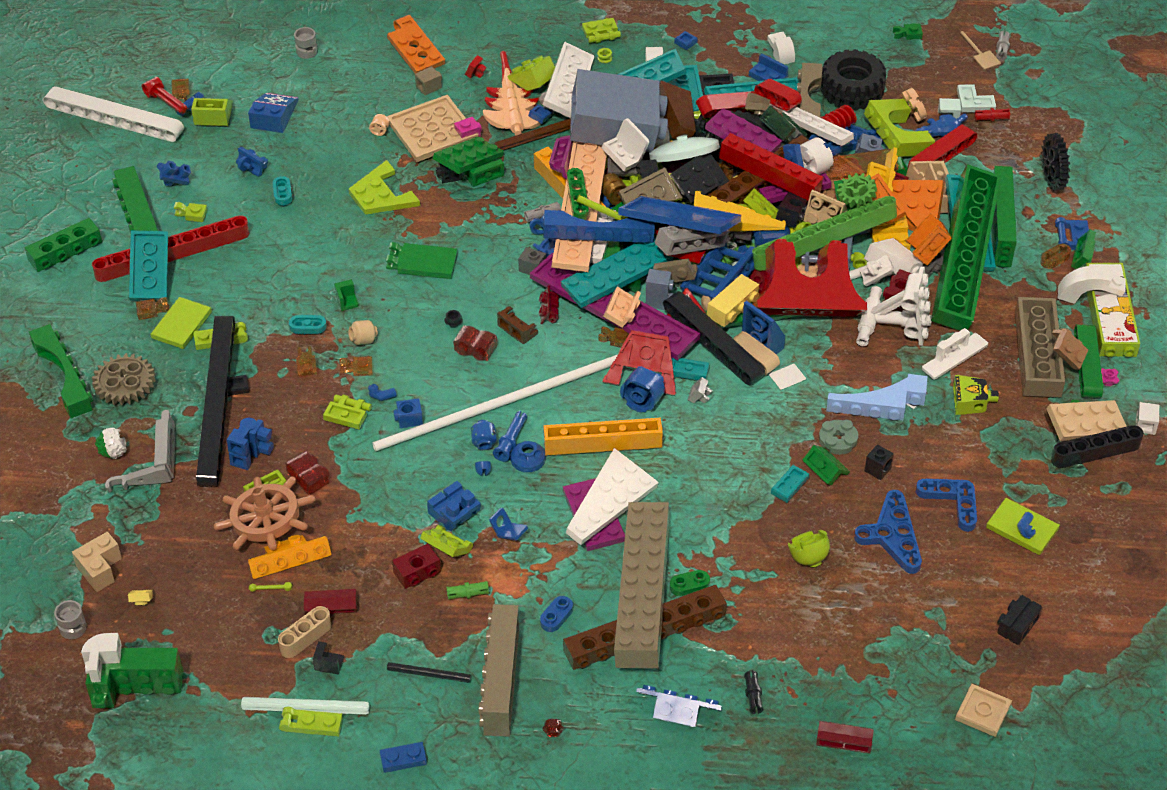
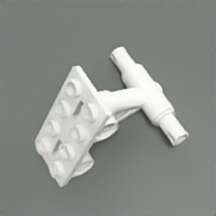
M920 267L919 273H912L908 276L905 290L882 303L880 302L882 289L877 286L871 288L869 298L865 300L867 302V311L862 313L858 324L859 334L856 339L858 345L866 346L869 336L874 332L876 323L897 324L905 327L904 334L909 338L918 339L919 345L923 346L924 339L928 338L929 331L927 327L931 326L932 315H929L931 303L927 300L929 298V288H926L928 274H925V267ZM899 306L905 309L902 312L892 311Z

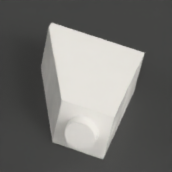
M894 238L871 243L864 257L865 260H872L874 262L885 255H889L895 269V274H897L899 269L910 273H919L920 267L924 263Z

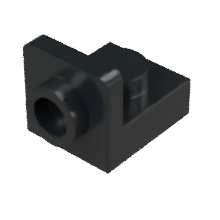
M438 162L436 174L437 177L441 178L442 184L463 180L462 173L458 174Z

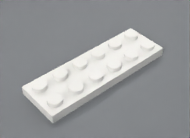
M564 42L542 105L571 118V97L577 69L590 70L594 55Z

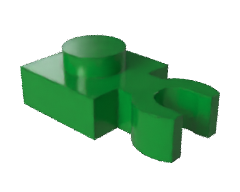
M920 23L904 24V27H893L894 39L905 37L906 40L922 39L923 37Z

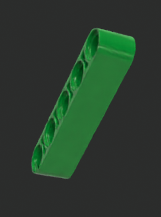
M1076 324L1074 337L1080 340L1088 349L1082 366L1078 369L1081 397L1102 398L1103 379L1096 326Z

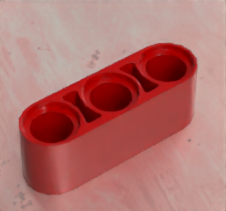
M767 79L754 88L757 95L769 99L770 104L784 111H789L802 102V97L798 91L773 79Z

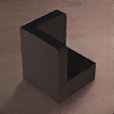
M318 641L312 658L314 670L339 675L344 655L329 653L327 643Z

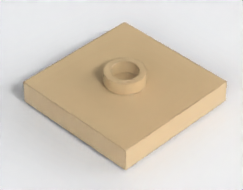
M971 684L955 720L996 737L1012 700Z

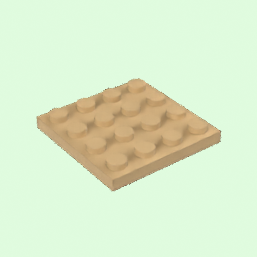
M448 95L386 116L389 119V125L416 162L430 158L435 152L478 137V133L461 138L457 133L454 123L466 118Z

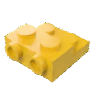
M906 215L892 224L882 223L872 227L870 230L872 243L894 238L910 250L911 244L906 241L909 237Z

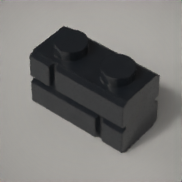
M1020 595L1017 601L1013 599L1008 606L1007 614L1002 613L997 621L999 625L998 634L1006 639L1008 638L1009 641L1016 645H1020L1040 618L1042 605L1031 601V599L1024 595Z

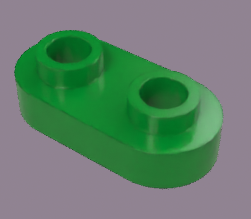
M703 570L675 575L670 580V591L676 596H685L709 587L710 576Z

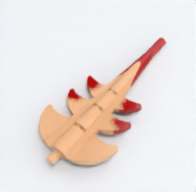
M505 51L500 52L502 88L487 87L486 91L497 98L485 97V102L488 106L500 111L483 110V116L491 125L501 129H510L515 135L522 134L523 129H533L541 125V123L528 116V110L533 109L538 104L539 98L525 99L533 93L534 89L527 91L524 88H517V85L508 79L507 76L512 72L508 64L507 54Z

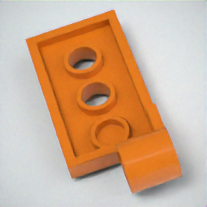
M410 15L393 21L395 31L388 33L387 39L415 74L431 66L435 69L445 64V58Z

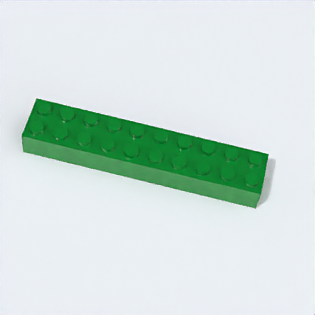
M968 164L960 175L949 228V234L952 239L946 244L931 317L933 322L961 331L964 328L968 330L974 321L1001 175Z

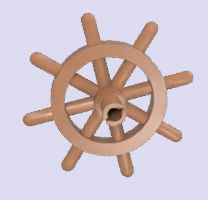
M255 477L253 479L254 487L242 493L237 499L230 496L223 497L224 503L232 505L230 519L214 524L215 530H222L233 526L235 532L239 535L238 539L233 543V549L235 550L240 549L247 540L253 542L267 541L269 549L274 550L277 547L275 539L287 533L292 527L300 530L308 528L307 523L297 520L299 517V507L315 502V497L310 495L296 499L295 494L290 490L296 482L295 477H289L283 485H262L260 477ZM281 499L286 501V503L277 505ZM244 510L251 512V513L242 515V513H243ZM287 511L285 515L279 514L280 512ZM252 521L249 526L243 524ZM260 524L264 525L263 528H258Z

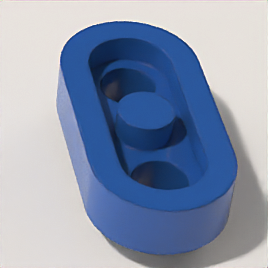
M566 596L555 598L540 617L542 629L547 632L557 631L573 612L572 600Z

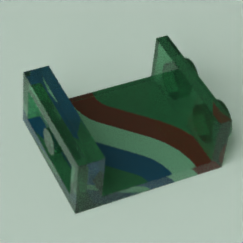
M771 105L759 118L787 143L792 141L789 137L796 128L805 137L808 135L785 112L780 113Z

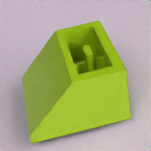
M541 55L534 58L533 61L530 59L521 63L522 66L512 69V73L507 77L510 81L529 91L539 88L549 81L555 66L550 56L543 57Z
M194 98L191 108L194 125L228 126L233 101L229 99Z

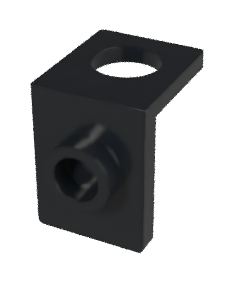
M734 231L732 238H735L738 243L746 244L747 241L750 242L752 239V231H747L746 233Z

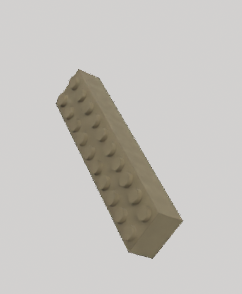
M628 502L614 646L616 668H659L670 523L669 502Z

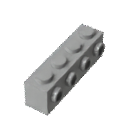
M678 226L659 228L655 244L667 256L724 247L729 230L721 234H715Z

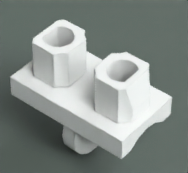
M885 255L874 262L870 260L867 262V266L859 269L865 286L875 285L883 277L895 274V269L889 255Z

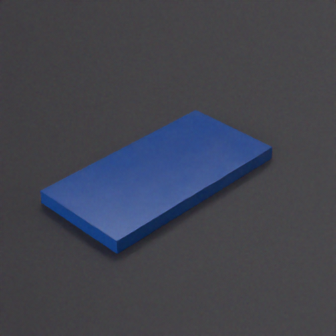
M640 196L618 209V215L715 234H721L741 222V214Z

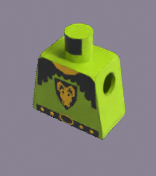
M955 375L953 384L955 415L983 413L987 409L988 402H998V390H987V381L985 379Z

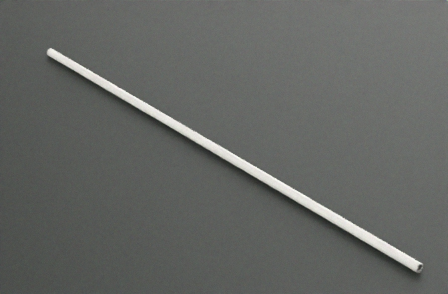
M865 266L849 271L851 280L862 277L859 269ZM617 355L372 442L375 451L382 450L609 368Z

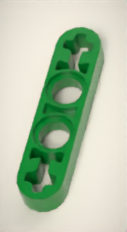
M571 168L567 171V186L572 216L587 220L589 207L575 201L579 195L587 198L583 171L578 168ZM573 187H579V188H581V189L576 190V189H573Z

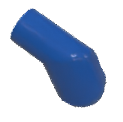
M1025 512L1017 524L1024 538H1031L1036 533L1035 529H1031L1033 526L1029 525L1034 518L1030 512Z

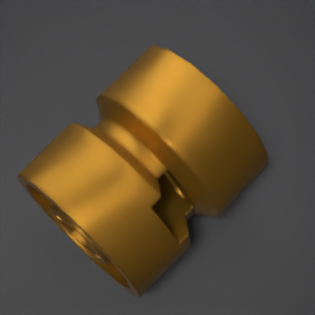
M608 173L603 176L601 192L613 205L619 204L622 200L618 192L627 186L617 174Z

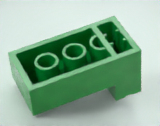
M121 648L120 663L102 664L101 681L91 682L90 675L87 674L85 684L92 708H114L117 693L124 695L130 693H142L145 695L152 693H164L167 695L181 693L184 671L178 648Z

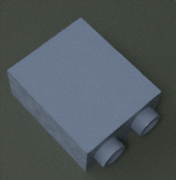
M577 69L571 97L570 141L603 145V143L617 136L623 120L628 118L649 139L646 152L654 150L656 139H665L668 125L667 119L660 118V116L664 117L666 113L667 96L659 95V81Z

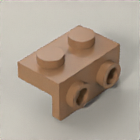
M1065 328L1061 330L1054 329L1052 334L1057 338L1053 350L1073 369H1080L1088 349L1080 340L1072 335L1070 330Z

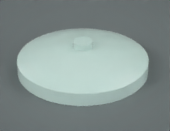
M687 135L678 136L677 140L668 142L649 152L650 160L656 159L657 162H667L704 155L719 149V140L707 137L687 138Z

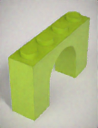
M904 99L869 100L864 115L889 150H892L894 147L897 148L896 155L898 157L915 156L935 143V140L928 131H906L893 124L906 123L911 108Z

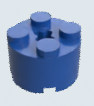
M639 366L622 384L620 395L622 399H626V405L637 412L652 410L664 394V378L661 374Z

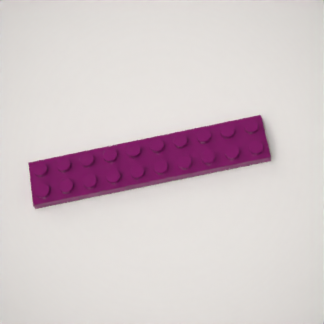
M551 253L530 272V279L545 287L549 285L550 290L577 304L562 288L561 281L580 271L552 268L554 253ZM613 292L583 307L627 333L634 330L668 336L671 357L679 360L700 339L699 332L640 301L637 309L633 311L635 313L633 320L630 323L627 322L623 328L603 317Z

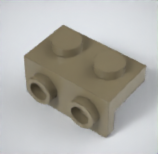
M754 93L747 94L745 109L754 112L755 115L774 120L771 116L775 112L782 115L783 111L769 106L770 100Z
M689 259L656 263L653 269L671 272V280L680 282L694 280L698 267L696 264L691 265Z

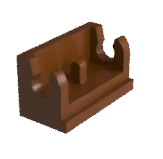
M511 306L506 307L501 312L499 311L497 313L498 326L523 345L538 334V330L534 329L537 325L534 323L528 325L515 316V313L510 312L513 310Z

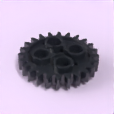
M1051 133L1044 137L1045 140H1043V146H1041L1043 150L1041 152L1043 156L1041 159L1043 162L1042 168H1044L1043 175H1045V181H1048L1047 185L1050 186V189H1053V191L1063 190L1067 187V178H1070V162L1068 161L1070 156L1067 155L1068 148H1066V142H1064L1061 134Z

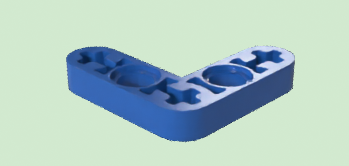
M920 479L917 482L915 492L920 498L956 500L958 527L966 532L975 529L977 511L975 488L972 482L952 479ZM947 487L950 489V491L943 492L940 490V488ZM963 489H966V491H967V496H964V490H963ZM968 503L971 505V508H964L961 504ZM966 516H968L969 523H966Z

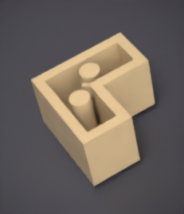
M108 531L72 551L76 567L96 592L115 582L110 565L121 560L122 557L117 542Z

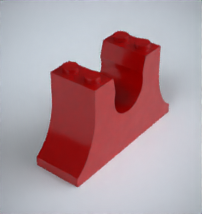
M776 239L765 249V281L759 297L752 305L766 315L857 317L867 311V302L856 292L850 278L847 243L833 240L819 251L817 258L818 273L816 277H807L797 269L795 263L796 251L793 242H787V239Z

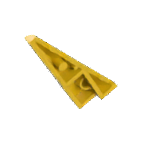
M695 191L694 206L741 214V222L728 229L729 231L785 230L786 228L785 220L779 221L771 218L770 215H762L756 213L753 209L732 202L726 203L718 200L717 197H709L701 194L700 191Z

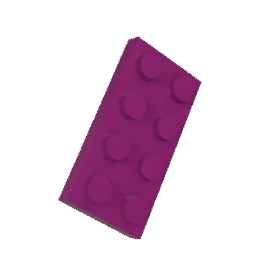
M724 108L710 119L705 126L706 130L722 139H725L732 133L772 153L782 143V140L775 135L762 130L760 127L751 124L744 118H740Z
M596 478L563 486V493L573 517ZM618 517L584 542L587 552L625 542V534Z

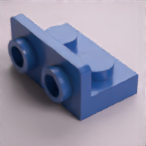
M761 54L759 55V63L749 70V77L757 81L788 78V66Z

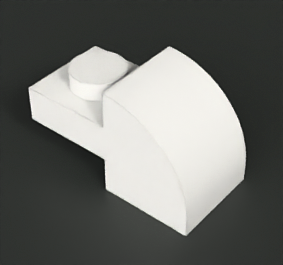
M784 32L768 35V42L774 50L773 56L776 61L782 64L795 62V51L791 38L786 37Z

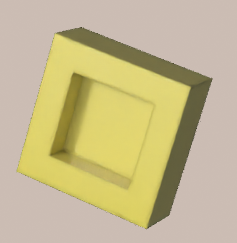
M132 590L128 594L129 602H135V605H145L147 601L153 598V590Z

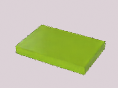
M179 297L151 332V338L184 349L193 338L194 332L199 330L212 313V309L209 306Z
M1005 498L988 521L986 528L1041 555L1058 531L1060 525ZM1025 512H1030L1034 516L1029 525L1033 526L1031 529H1035L1036 533L1031 538H1024L1017 527Z

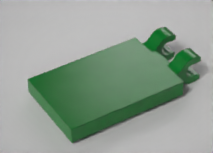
M396 242L390 243L389 249L391 251L390 255H387L386 269H397L398 274L452 279L458 254L456 248L404 243L402 247Z

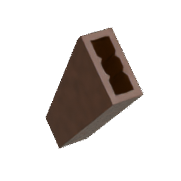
M661 80L659 82V95L667 96V108L663 118L668 120L667 127L672 138L677 140L678 136L683 135L691 138L696 132L691 91Z

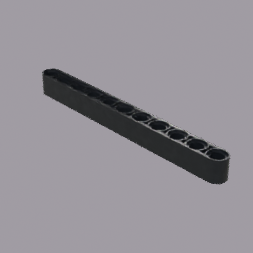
M234 316L214 317L197 465V486L219 485L235 335Z

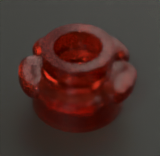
M548 719L545 721L542 730L549 737H558L564 730L561 720Z

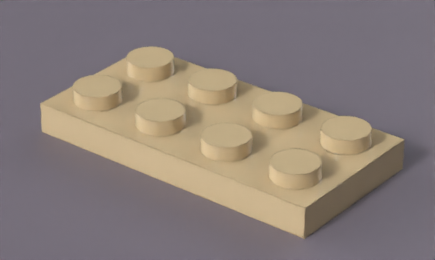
M1115 400L1049 404L1046 408L1060 441L1126 427Z

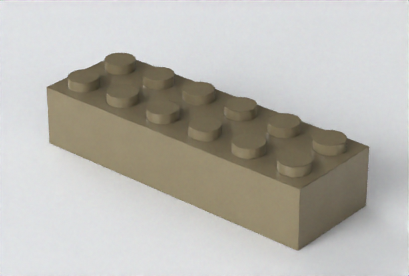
M1018 297L1015 319L1023 396L1062 397L1065 385L1063 359L1053 350L1057 338L1052 334L1054 329L1059 330L1056 298Z
M493 604L492 613H488L489 630L486 631L487 648L484 650V660L486 661L482 670V678L484 680L481 683L480 692L482 700L479 702V726L483 727L484 736L510 737L519 639L518 605Z

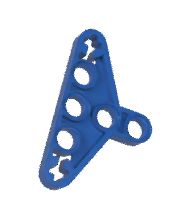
M890 490L886 495L877 523L858 526L855 529L854 539L860 545L880 544L904 571L915 574L921 569L922 559L905 497L899 490ZM892 498L898 501L897 506H895V501ZM902 513L904 517L897 518L894 516V514ZM904 528L909 533L901 534L898 530ZM885 530L889 535L882 536L878 532ZM865 532L869 537L862 538L858 534ZM905 544H909L913 547V549L906 550L902 546ZM910 557H912V563L915 565L909 562Z

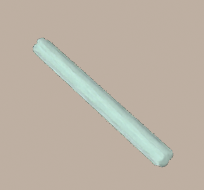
M243 697L241 702L243 710L283 711L284 707L289 706L296 710L368 714L370 708L369 702Z

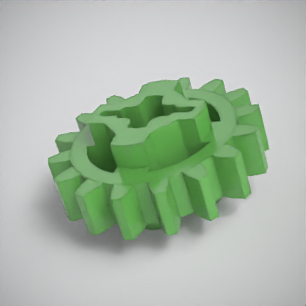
M855 173L854 177L848 175L847 180L842 179L843 184H838L839 189H837L839 200L840 202L843 201L846 205L849 204L850 208L854 205L859 208L861 204L867 206L866 202H873L872 197H876L877 186L875 180H871L870 175L865 177L864 173L861 176Z

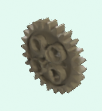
M125 353L124 357H120L117 354V359L110 357L109 362L103 361L104 366L98 365V370L94 371L95 376L92 377V384L96 395H99L101 400L105 398L106 403L112 400L113 405L118 401L121 405L124 404V401L131 404L133 399L138 402V397L145 398L144 392L150 393V388H154L153 382L156 381L152 364H148L147 359L142 360V356L135 358V354L128 357L127 353Z

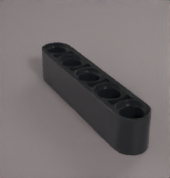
M1131 425L1059 442L1054 446L1051 463L1057 468H1066L1136 451L1141 445L1144 434L1143 429L1139 426Z

